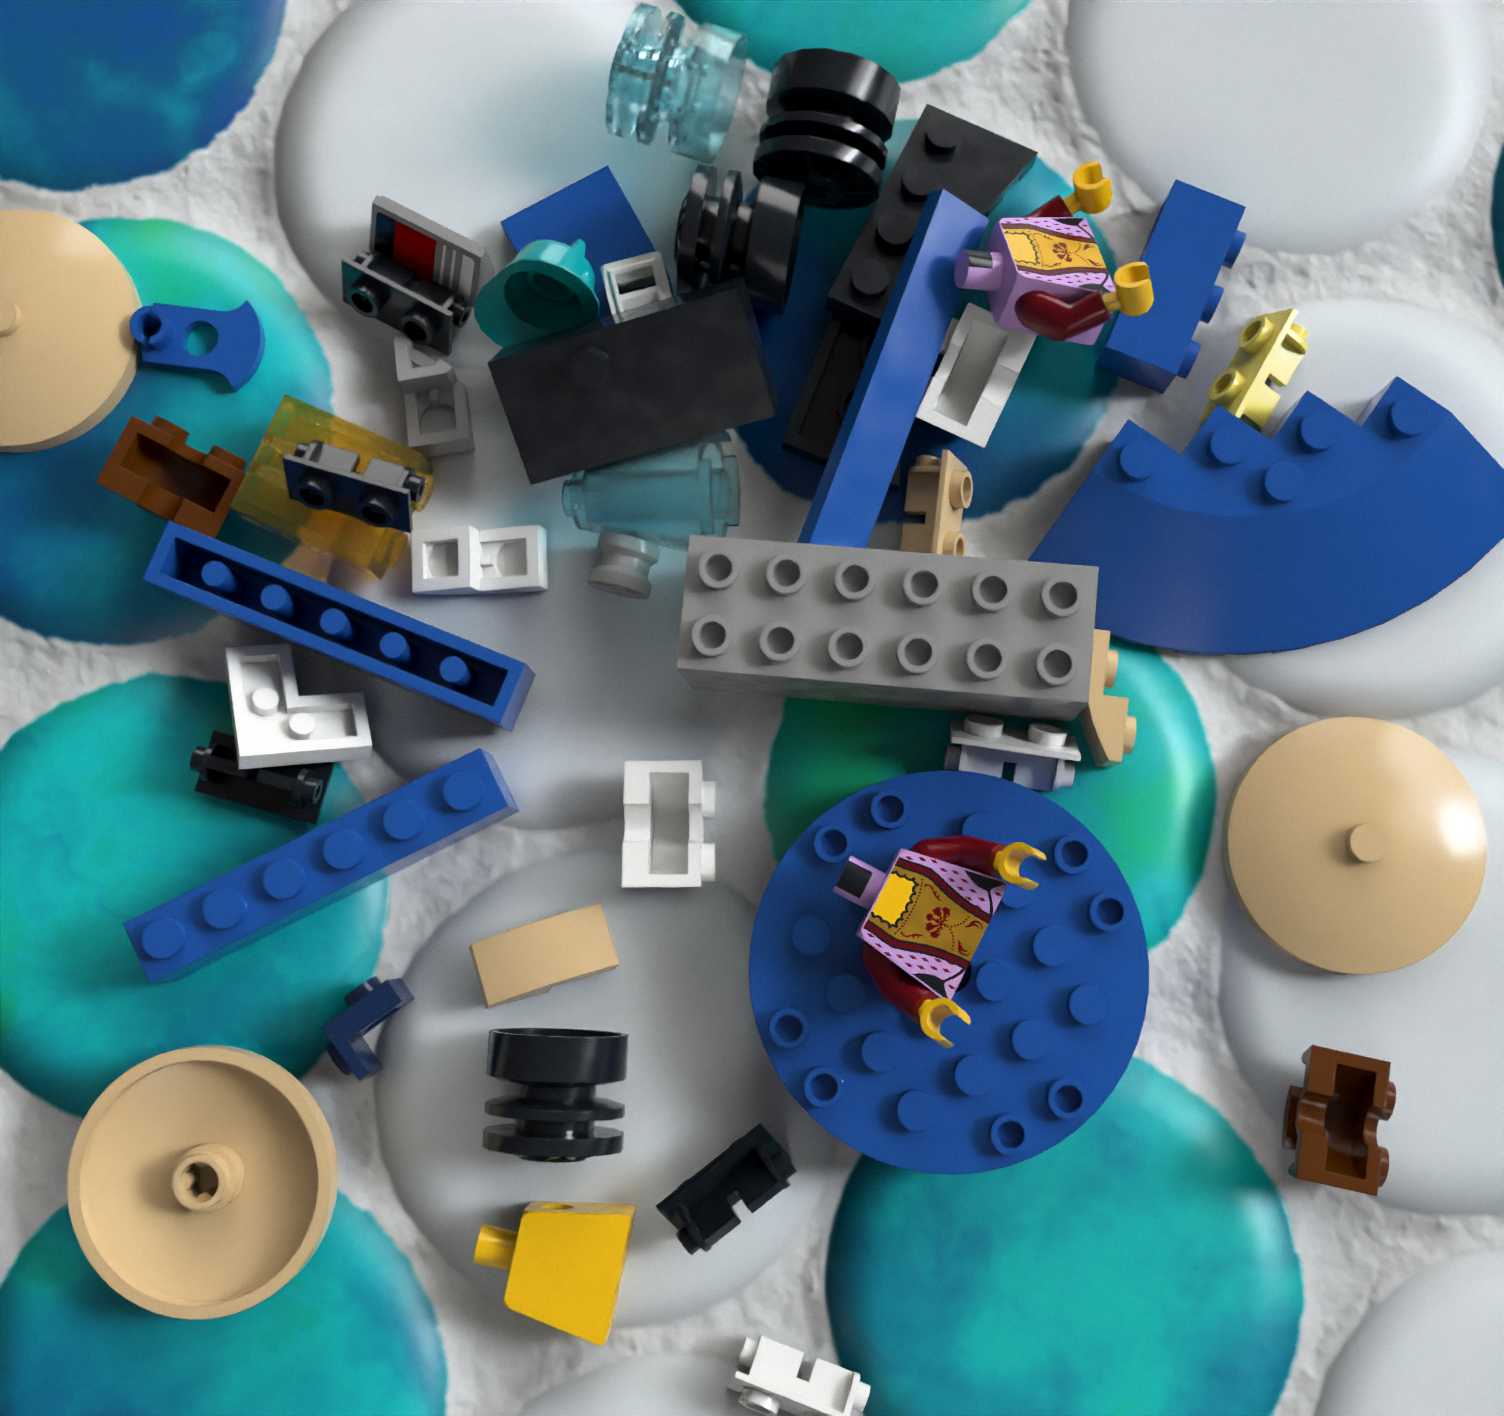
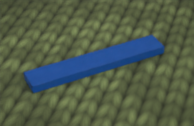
M945 189L930 191L797 543L854 548L867 547L963 288L956 286L954 280L957 256L962 249L978 250L989 221L987 217Z

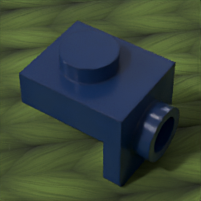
M377 976L368 979L343 998L349 1007L322 1026L330 1038V1041L325 1044L326 1050L334 1064L343 1074L348 1076L353 1073L361 1081L374 1076L383 1069L382 1064L363 1036L415 999L401 978L389 979L383 983L380 982Z

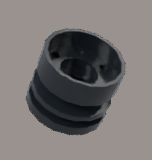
M811 48L784 54L774 65L766 101V114L769 118L760 128L759 146L756 148L753 160V175L759 182H761L764 175L805 182L806 206L826 210H853L872 204L879 198L883 177L882 171L885 170L888 153L884 143L892 137L901 88L894 76L877 63L849 52L828 48Z
M698 164L690 189L683 199L677 222L674 245V259L677 267V294L680 295L700 289L704 273H709L708 286L730 280V277L743 276L753 310L784 315L797 259L805 206L806 183L764 175L756 192L754 202H743L742 174L740 171L729 169L720 198L716 197L717 168Z
M500 1028L489 1030L486 1075L502 1081L516 1083V1094L492 1098L485 1102V1113L492 1116L514 1119V1123L493 1125L483 1129L482 1147L490 1151L512 1154L523 1160L553 1163L579 1162L593 1156L620 1153L623 1150L624 1132L614 1128L594 1125L595 1121L623 1118L625 1115V1105L610 1099L596 1097V1085L612 1084L627 1078L629 1034L562 1028Z

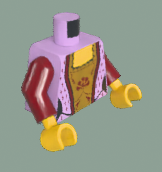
M1095 161L1084 163L1075 170L1072 177L1074 186L1072 194L1064 199L1058 194L1030 214L1020 218L1000 219L995 223L984 251L962 249L959 252L954 268L956 286L964 289L984 290L994 321L1002 328L1041 335L1053 341H1070L1094 345L1104 323L1113 320V312L1120 309L1125 315L1141 316L1151 308L1154 294L1148 265L1144 262H1131L1123 265L1114 274V287L1087 219L1073 217L1080 210L1087 214L1101 213L1110 205L1112 199L1110 178L1103 179L1101 164Z
M968 835L924 838L913 844L910 850H898L886 873L850 855L832 892L867 909L855 935L863 941L860 949V960L883 999L915 1023L921 1024L924 1033L946 1049L952 1048L954 1045L940 1034L942 1021L946 1017L957 1015L968 1025L971 1022L970 1016L951 999L1008 886L1007 882L998 878L1002 876L1004 880L1024 890H1034L1039 885L1019 875V866L1025 858L1036 857L1040 860H1046L1043 852L1025 843L1015 842L1006 846L1005 844Z

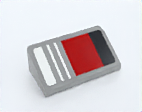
M376 195L372 202L370 253L377 250L383 253L384 256L415 271V281L422 283L427 277L454 292L462 294L464 296V303L474 308V301L480 290L496 273L486 248L383 195L381 197Z

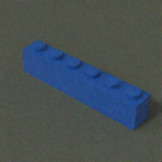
M168 521L142 580L169 595L509 732L513 731L536 676L524 662L171 521Z
M478 748L123 923L149 983L178 981L520 811L493 755L482 748Z

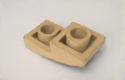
M1094 629L1089 703L1078 716L1087 746L1097 767L1111 768L1122 763L1123 754L1130 755L1133 750L1136 737V717L1127 716L1129 698L1103 695L1104 687L1112 688L1114 685L1118 666L1117 650L1109 649L1111 631Z
M601 903L523 925L469 946L486 1009L548 993L553 986L609 972L619 965Z

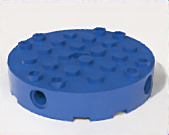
M939 770L902 775L870 785L841 800L803 831L778 864L762 896L754 921L750 943L749 984L756 1026L765 1051L779 1078L792 1097L810 1117L834 1137L851 1148L878 1161L902 1169L924 1173L958 1175L1000 1169L1033 1158L1060 1143L1078 1130L1097 1112L1123 1076L1138 1044L1145 1020L1149 994V959L1140 912L1131 889L1108 851L1084 824L1047 797L1018 783L996 776L969 771ZM968 835L1005 844L1006 846L1015 842L1025 843L1043 852L1046 856V860H1040L1036 857L1025 858L1019 866L1020 877L1030 879L1039 885L1034 890H1024L1004 880L1002 876L998 878L1007 882L1008 886L951 999L970 1016L971 1022L968 1025L957 1015H951L942 1021L940 1034L954 1045L952 1048L946 1049L929 1038L922 1030L921 1024L915 1023L883 999L860 960V949L863 941L855 935L867 909L832 892L850 855L886 873L898 850H910L913 844L924 838Z

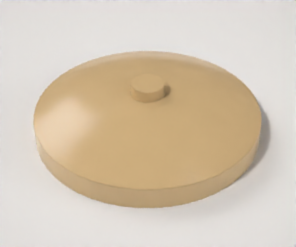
M18 209L0 211V452L24 453L46 450L65 444L91 430L123 398L133 381L141 358L139 342L132 336L129 322L136 310L142 307L133 279L123 263L97 236L83 226L59 215L38 210Z
M1367 717L1325 719L1292 730L1273 741L1242 772L1228 800L1222 826V857L1226 877L1233 896L1245 917L1278 950L1299 962L1325 971L1366 975L1385 973L1407 967L1428 957L1449 941L1466 921L1476 903L1485 875L1487 848L1484 822L1473 791L1454 763L1431 742L1409 729L1379 719Z
M196 1045L159 1054L137 1064L118 1077L98 1097L81 1123L73 1143L67 1172V1201L72 1227L82 1251L98 1275L117 1293L137 1306L156 1314L188 1320L219 1318L244 1311L269 1298L292 1280L309 1262L323 1240L332 1219L338 1189V1163L332 1133L324 1114L309 1091L291 1073L272 1060L249 1050L224 1045Z

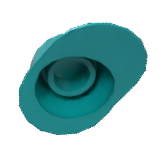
M538 239L526 244L513 261L484 285L474 301V317L481 331L494 343L507 347L595 320L599 315V299L594 292V270L589 261L584 257L585 242L581 239H576L571 244L566 245L554 240Z

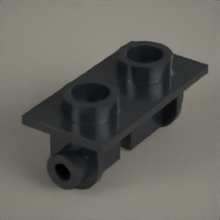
M363 250L354 261L347 257L341 260L343 302L352 306L361 315L375 318L397 329L419 345H427L446 356L452 353L453 325L462 328L468 321L472 309L470 305L464 303V296L462 294L454 292L427 277L414 292L408 288L416 280V272L384 256L383 253L377 250L372 253Z
M316 439L310 444L300 442L294 456L284 454L282 459L290 499L297 500L315 510L327 509L361 519L373 527H389L411 534L413 530L411 501L418 503L425 489V478L417 476L414 468L372 457L364 474H358L355 472L361 462L360 453L325 444Z
M213 730L209 746L207 748L197 746L190 760V769L199 772L194 791L317 825L335 766L334 763L323 762L239 769L235 737Z
M759 1123L743 1137L734 1141L728 1149L694 1176L680 1184L675 1191L658 1203L656 1208L679 1230L676 1233L677 1238L689 1254L693 1255L700 1248L708 1252L716 1242L742 1222L733 1208L737 1202L742 1199L745 1206L753 1214L780 1191L791 1186L788 1178L795 1174L797 1170L790 1161L792 1159L765 1127Z

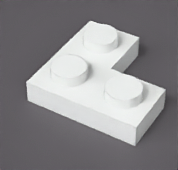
M291 643L225 647V668L239 769L370 759L372 740L363 692L298 696Z

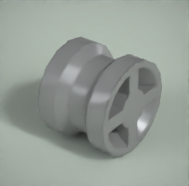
M612 532L601 533L597 544L601 552L599 565L590 571L589 585L627 598L648 599L652 588L648 580L650 567L658 563L661 552L660 547L629 535Z

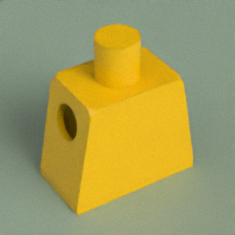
M532 1201L523 1211L519 1231L488 1224L482 1225L475 1248L473 1263L510 1272L503 1303L507 1308L593 1344L604 1346L611 1331L637 1206L611 1203Z

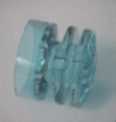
M641 2L634 9L613 58L606 101L605 122L609 134L628 139L635 131L638 143L651 146L658 138L665 123L669 122V152L712 165L726 139L739 97L746 63L747 36L744 33L704 21L697 29L689 47H685V17L671 11L663 21L662 12L658 7Z

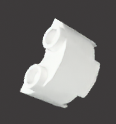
M968 302L960 320L952 317L939 352L944 355L935 376H930L915 417L985 448L1037 335L1002 328L994 321L992 312Z
M702 760L624 761V841L622 842L621 887L702 888V882H715L716 847L715 843H704V819H716V781H703Z

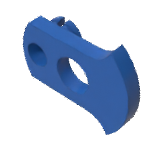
M248 300L237 309L231 311H216L153 303L152 306H143L137 309L129 322L130 332L139 342L143 361L148 366L219 375L228 380L235 392L240 390L254 376L264 354V328L260 317ZM201 326L215 328L218 333V341L215 348L204 356L190 354L187 349L189 334ZM161 327L160 331L152 336L153 331Z

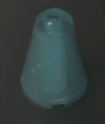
M723 430L572 473L571 480H565L562 487L563 511L567 517L573 518L576 527L580 530L599 534L612 532L629 535L660 547L688 552L689 535L726 537L727 526H739L741 501L736 455L724 456L721 442L732 441L730 435Z

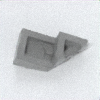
M403 335L393 336L397 382L404 397L408 447L414 460L475 450L467 390L465 385L457 380L452 366L441 359L437 362L414 348L411 340Z

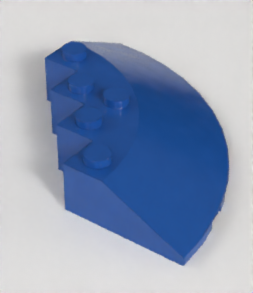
M1398 376L1371 398L1355 422L1307 390L1287 410L1268 438L1220 405H1217L1200 425L1180 454L1128 419L1028 561L1099 567L1094 629L1111 631L1110 635L1116 636V639L1134 645L1143 644L1172 649L1175 653L1203 656L1248 655L1269 652L1274 654L1304 649L1340 640L1382 625L1431 599L1471 570L1504 538V469L1452 412Z

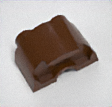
M132 415L96 483L110 492L117 493L137 503V507L167 522H174L215 539L249 475L243 471L247 462L216 445H212L208 454L186 445L185 443L190 433L164 418L155 416L151 424Z
M1311 1045L1301 1056L1303 1064L1306 1065L1303 1088L1290 1085L1283 1117L1282 1146L1283 1148L1296 1150L1295 1160L1291 1163L1288 1173L1297 1179L1377 1196L1378 1187H1382L1385 1183L1389 1170L1388 1150L1377 1144V1126L1379 1120L1388 1121L1395 1107L1396 1088L1394 1083L1389 1081L1391 1062Z

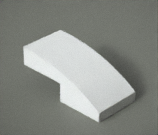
M538 524L478 530L470 525L414 530L411 532L412 592L415 594L476 595L548 590L547 529Z

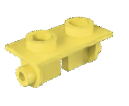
M1292 308L1256 316L1244 327L1237 340L1239 348L1228 368L1215 379L1209 389L1208 398L1210 400L1199 421L1203 423L1216 406L1220 405L1259 433L1263 431L1268 418L1281 397L1264 384L1266 379L1268 378L1278 387L1287 386L1301 358L1308 349V344L1305 341L1308 332L1303 327L1292 323L1298 313L1296 309Z

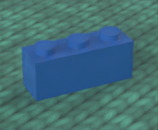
M1175 179L1160 208L1138 261L1146 263L1149 267L1154 294L1153 304L1149 311L1141 316L1125 315L1120 309L1117 311L1095 367L1161 394H1164L1176 376L1183 379L1187 378L1201 347L1200 343L1191 340L1198 322L1202 321L1207 324L1210 322L1224 291V288L1214 285L1222 266L1229 269L1232 268L1245 241L1247 233L1237 230L1245 211V206Z

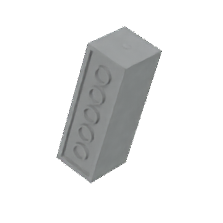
M689 535L676 669L689 685L696 690L1071 722L1089 703L1099 567Z

